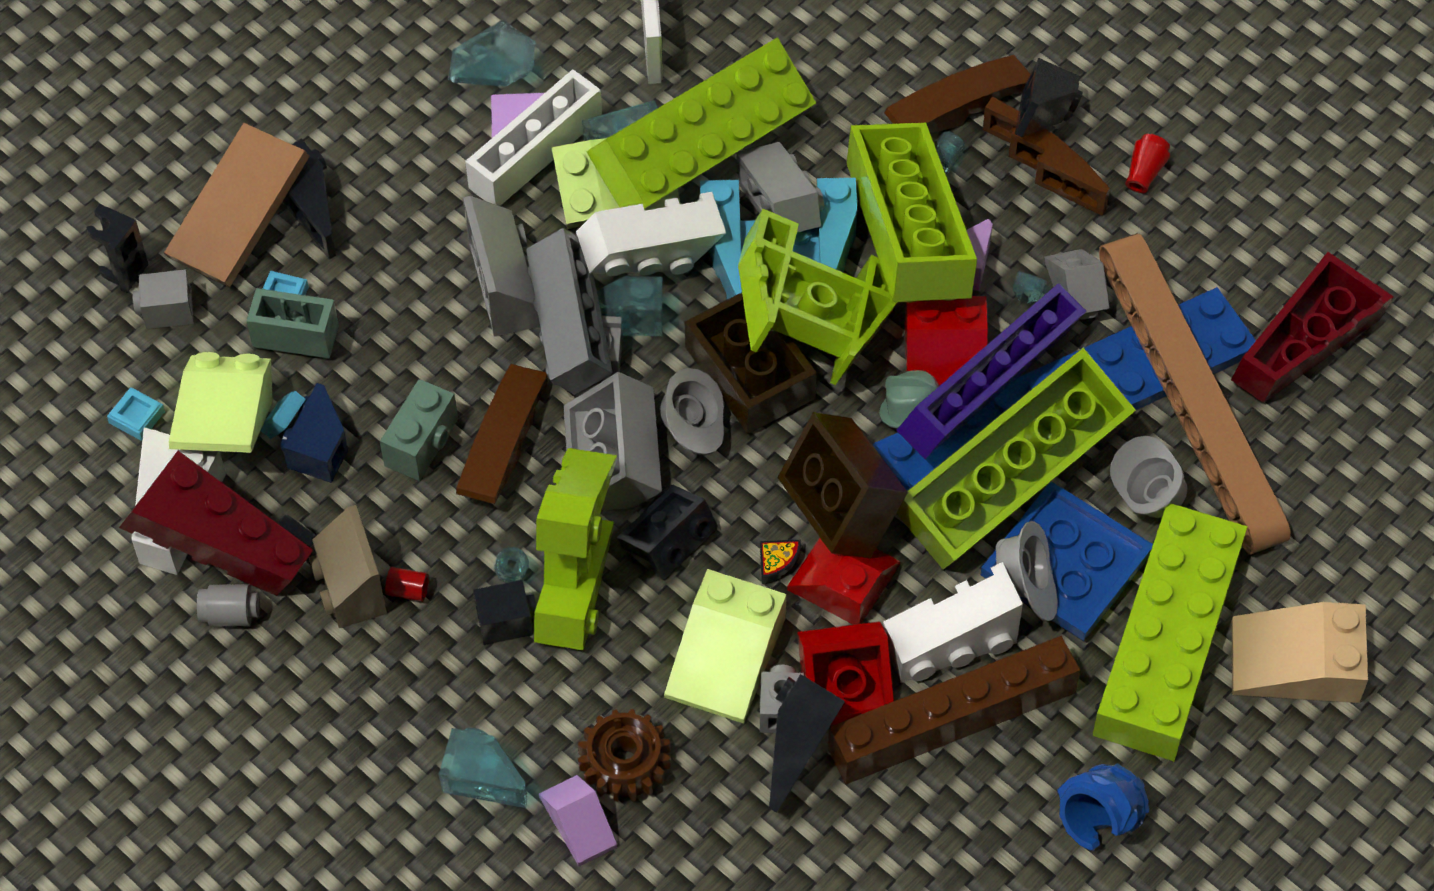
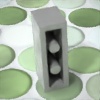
M780 142L736 152L740 187L759 214L762 209H766L799 223L797 232L821 227L820 211L824 210L823 195L818 187L814 188L811 184L807 171H802L799 168L794 154H789Z

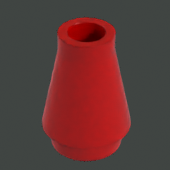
M1144 134L1140 140L1135 142L1129 175L1125 183L1130 190L1137 193H1146L1150 184L1170 159V144L1165 139L1154 134Z

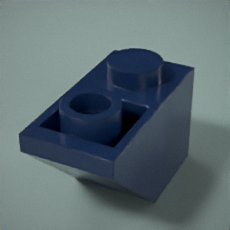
M316 383L311 395L304 397L306 400L298 410V419L294 427L288 428L285 431L281 442V450L284 452L288 469L332 483L348 452L344 428L325 386Z

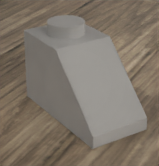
M1083 249L1044 256L1045 265L1053 287L1059 283L1087 311L1080 319L1096 317L1099 310L1110 308L1102 261Z

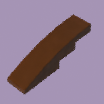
M1015 55L988 61L919 89L888 106L884 113L893 124L926 123L930 133L963 126L969 114L985 111V106L992 97L1001 100L1002 97L1022 93L1030 73Z
M992 97L985 106L983 130L1010 143L1008 157L1035 169V184L1103 216L1106 212L1110 188L1090 165L1058 136L1047 129L1024 137L1016 135L1015 130L1019 111Z
M514 364L509 365L471 447L456 487V494L493 504L496 503L521 457L522 442L534 422L535 407L547 387L548 376L546 372Z

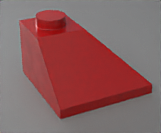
M819 538L788 584L787 590L853 625L862 624L900 566V561L878 549H875L871 558L831 554L824 542Z

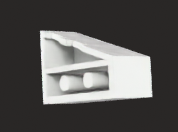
M701 193L700 199L697 202L679 204L678 198L667 199L664 202L666 207L646 211L643 204L595 212L576 231L589 273H606L608 276H617L625 272H639L640 275H650L655 272L671 271L672 274L678 275L690 271L694 267L693 264L726 234L713 193Z
M145 427L143 431L136 504L178 451V449H169V434ZM179 450L219 481H223L226 473L220 451ZM138 532L132 534V543L139 564L178 575L187 556L186 553L172 547L166 549L153 543V539Z
M1003 562L991 567L993 576L971 587L966 580L955 586L957 594L935 605L930 598L883 622V628L888 636L890 661L900 683L911 679L914 681L927 679L937 670L949 666L954 668L965 666L975 657L987 653L1000 654L1017 643L1023 603Z

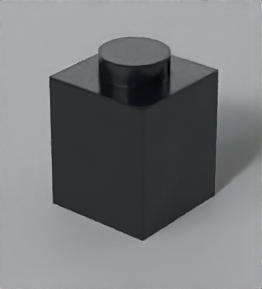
M523 580L473 590L484 645L533 635L531 620L534 619L536 601L534 594L526 595Z

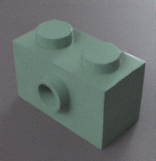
M259 288L255 290L246 320L252 347L329 359L339 327L333 299Z
M418 379L380 440L385 467L415 480H421L438 451L446 444L449 433L458 420L454 393Z

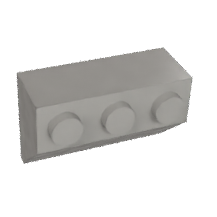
M473 196L463 197L468 242L493 336L540 327L538 313L533 304L535 298L534 290L527 271L529 266L528 257L524 256L522 248L527 247L523 224L515 225L512 210Z
M617 372L564 405L566 451L568 448L617 455V461L602 510L635 508L662 492L653 387Z

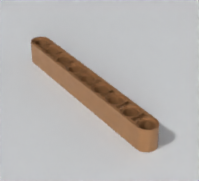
M1136 233L1101 245L1099 247V258L1103 262L1104 272L1229 521L1248 526L1242 547L1251 555L1289 541L1291 535L1286 516L1146 241L1140 234Z

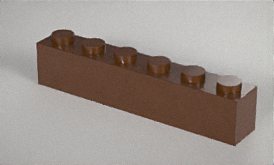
M1061 635L830 726L828 750L845 785L1075 694L1080 668Z

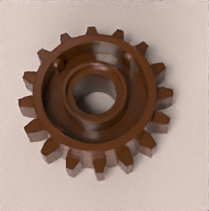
M616 709L612 710V715L605 718L599 715L596 717L597 724L593 728L586 727L584 729L586 741L578 742V754L581 755L578 758L579 771H586L584 773L585 782L588 785H596L597 795L601 797L606 793L613 796L615 802H618L620 798H630L633 802L636 801L638 795L644 792L651 795L653 793L652 786L655 782L664 783L665 772L662 769H670L671 757L667 755L671 752L670 740L663 739V726L654 727L650 715L647 714L641 717L635 714L634 709H630L628 713H619ZM621 751H629L634 754L631 758L625 760L615 757Z

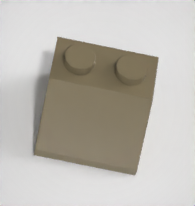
M350 506L312 539L316 555L309 557L315 581L323 579L326 590L320 591L326 616L334 614L339 628L387 614L379 573L357 506Z

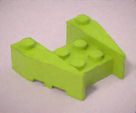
M762 209L745 237L738 263L750 348L752 351L757 352L769 331L773 329L835 355L836 359L830 383L836 385L882 327L898 302L892 301L878 257L871 254L856 278L793 252L799 223Z
M568 448L562 458L561 470H556L553 476V483H556V485H548L536 520V550L544 551V584L535 609L534 643L583 650L588 634L595 635L599 610H595L614 528V521L602 520V517L599 516L617 461V455Z

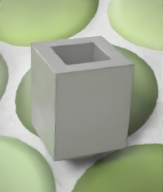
M186 269L139 275V290L133 291V305L135 314H142L146 329L194 324L192 290Z

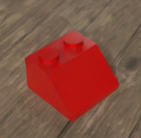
M972 296V298L955 299L952 301L924 300L912 303L906 302V372L911 370L926 371L934 376L939 385H941L987 345L986 296Z
M880 621L797 632L801 673H804L805 677L845 701L831 725L894 702L888 636Z

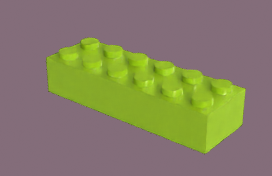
M777 37L603 140L586 152L620 208L643 204L645 209L815 105L816 101Z
M927 124L851 125L847 167L851 178H856L857 196L892 301L912 303L924 300L952 301L955 299L972 298L977 257Z
M1082 348L908 490L896 514L944 570L1136 410L1088 352Z
M1172 503L1165 507L1097 712L1092 736L1175 761L1248 526Z

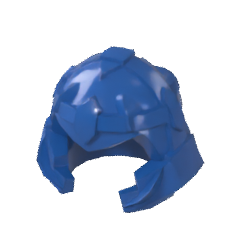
M1119 763L1115 765L1101 764L1093 766L1089 769L1090 772L1069 778L1057 789L1060 797L1059 816L1066 832L1080 846L1088 850L1095 851V848L1100 845L1096 829L1111 827V833L1116 836L1128 831L1133 832L1143 824L1146 814L1149 813L1150 808L1143 781Z

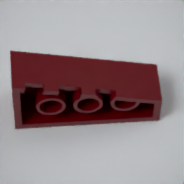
M1327 252L1243 356L1231 381L1261 402H1266L1378 322L1394 296L1330 252Z
M179 450L119 527L132 534L138 532L153 539V543L166 549L172 547L192 556V560L203 565L209 563L226 570L227 575L276 596L292 581L313 551V549Z

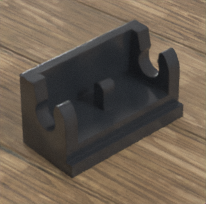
M99 204L94 210V215L100 220L103 230H97L94 226L86 227L92 239L104 244L106 255L110 261L112 270L105 266H99V271L104 279L119 285L121 291L128 293L138 280L139 275L149 265L137 221Z

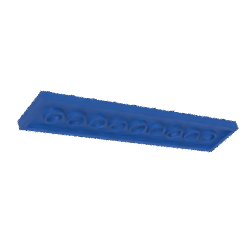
M1218 287L1178 305L1213 375L1240 363L1243 356L1256 341ZM1132 326L1084 347L1135 410L1166 397ZM1078 351L1018 377L926 459L898 432L873 443V447L908 491Z

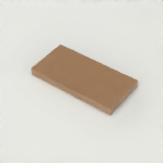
M243 123L164 254L186 267L231 287L310 156L301 148Z

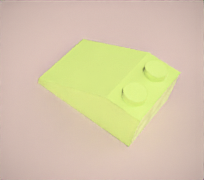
M607 138L551 147L567 229L581 227L595 212L620 208L586 152ZM678 189L646 207L644 210L666 207L665 200L678 198L679 204H681Z
M202 352L191 355L181 379L169 437V449L251 453L273 403L271 359L259 358L255 354L220 357L214 352Z
M707 569L693 602L664 698L744 724L761 681V672H764L786 619L787 594Z

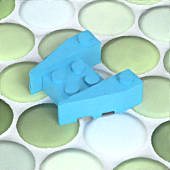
M817 178V187L821 190L824 199V210L820 211L821 227L797 232L792 251L844 272L846 259L856 238V178ZM700 180V194L713 193L726 230V234L708 252L717 278H720L726 292V299H729L742 292L738 263L745 237L755 220L740 221L739 180Z

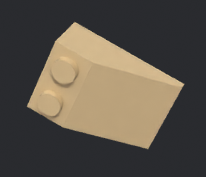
M1319 602L1232 617V695L1360 703L1368 682L1365 604Z

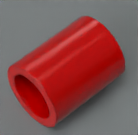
M390 567L386 579L385 594L387 596L423 602L428 590L429 574Z

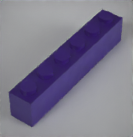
M1058 283L920 402L896 431L926 459L1066 336L1087 311Z

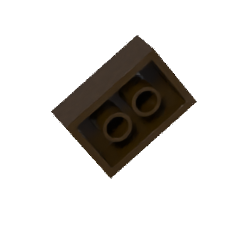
M742 292L684 322L686 350L699 368L718 384L723 395V401L747 434L816 399L817 372L791 337L771 329L758 351L754 352L751 350Z
M816 412L812 413L777 477L831 554L871 558L908 493L852 418Z

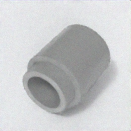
M250 584L209 585L208 589L198 590L197 617L199 622H208L209 626H250L252 618L259 617V593H252Z

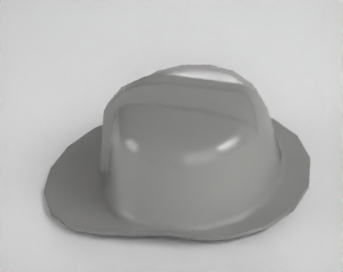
M685 368L677 371L669 379L666 394L660 406L664 425L680 445L696 454L707 455L713 453L722 444L724 436L723 395L718 384L708 374L699 369Z
M1151 436L1135 437L1124 443L1115 453L1111 462L1110 477L1113 485L1131 510L1137 514L1161 518L1165 507L1169 503L1178 506L1182 505L1187 494V484L1182 468L1167 446L1158 438Z
M1030 521L1025 523L1020 531V535L1001 539L997 542L996 564L1003 562L1019 597L1028 599L1033 611L1040 619L1050 621L1054 619L1057 613L1058 600L1050 566L1049 546L1045 532L1040 524Z

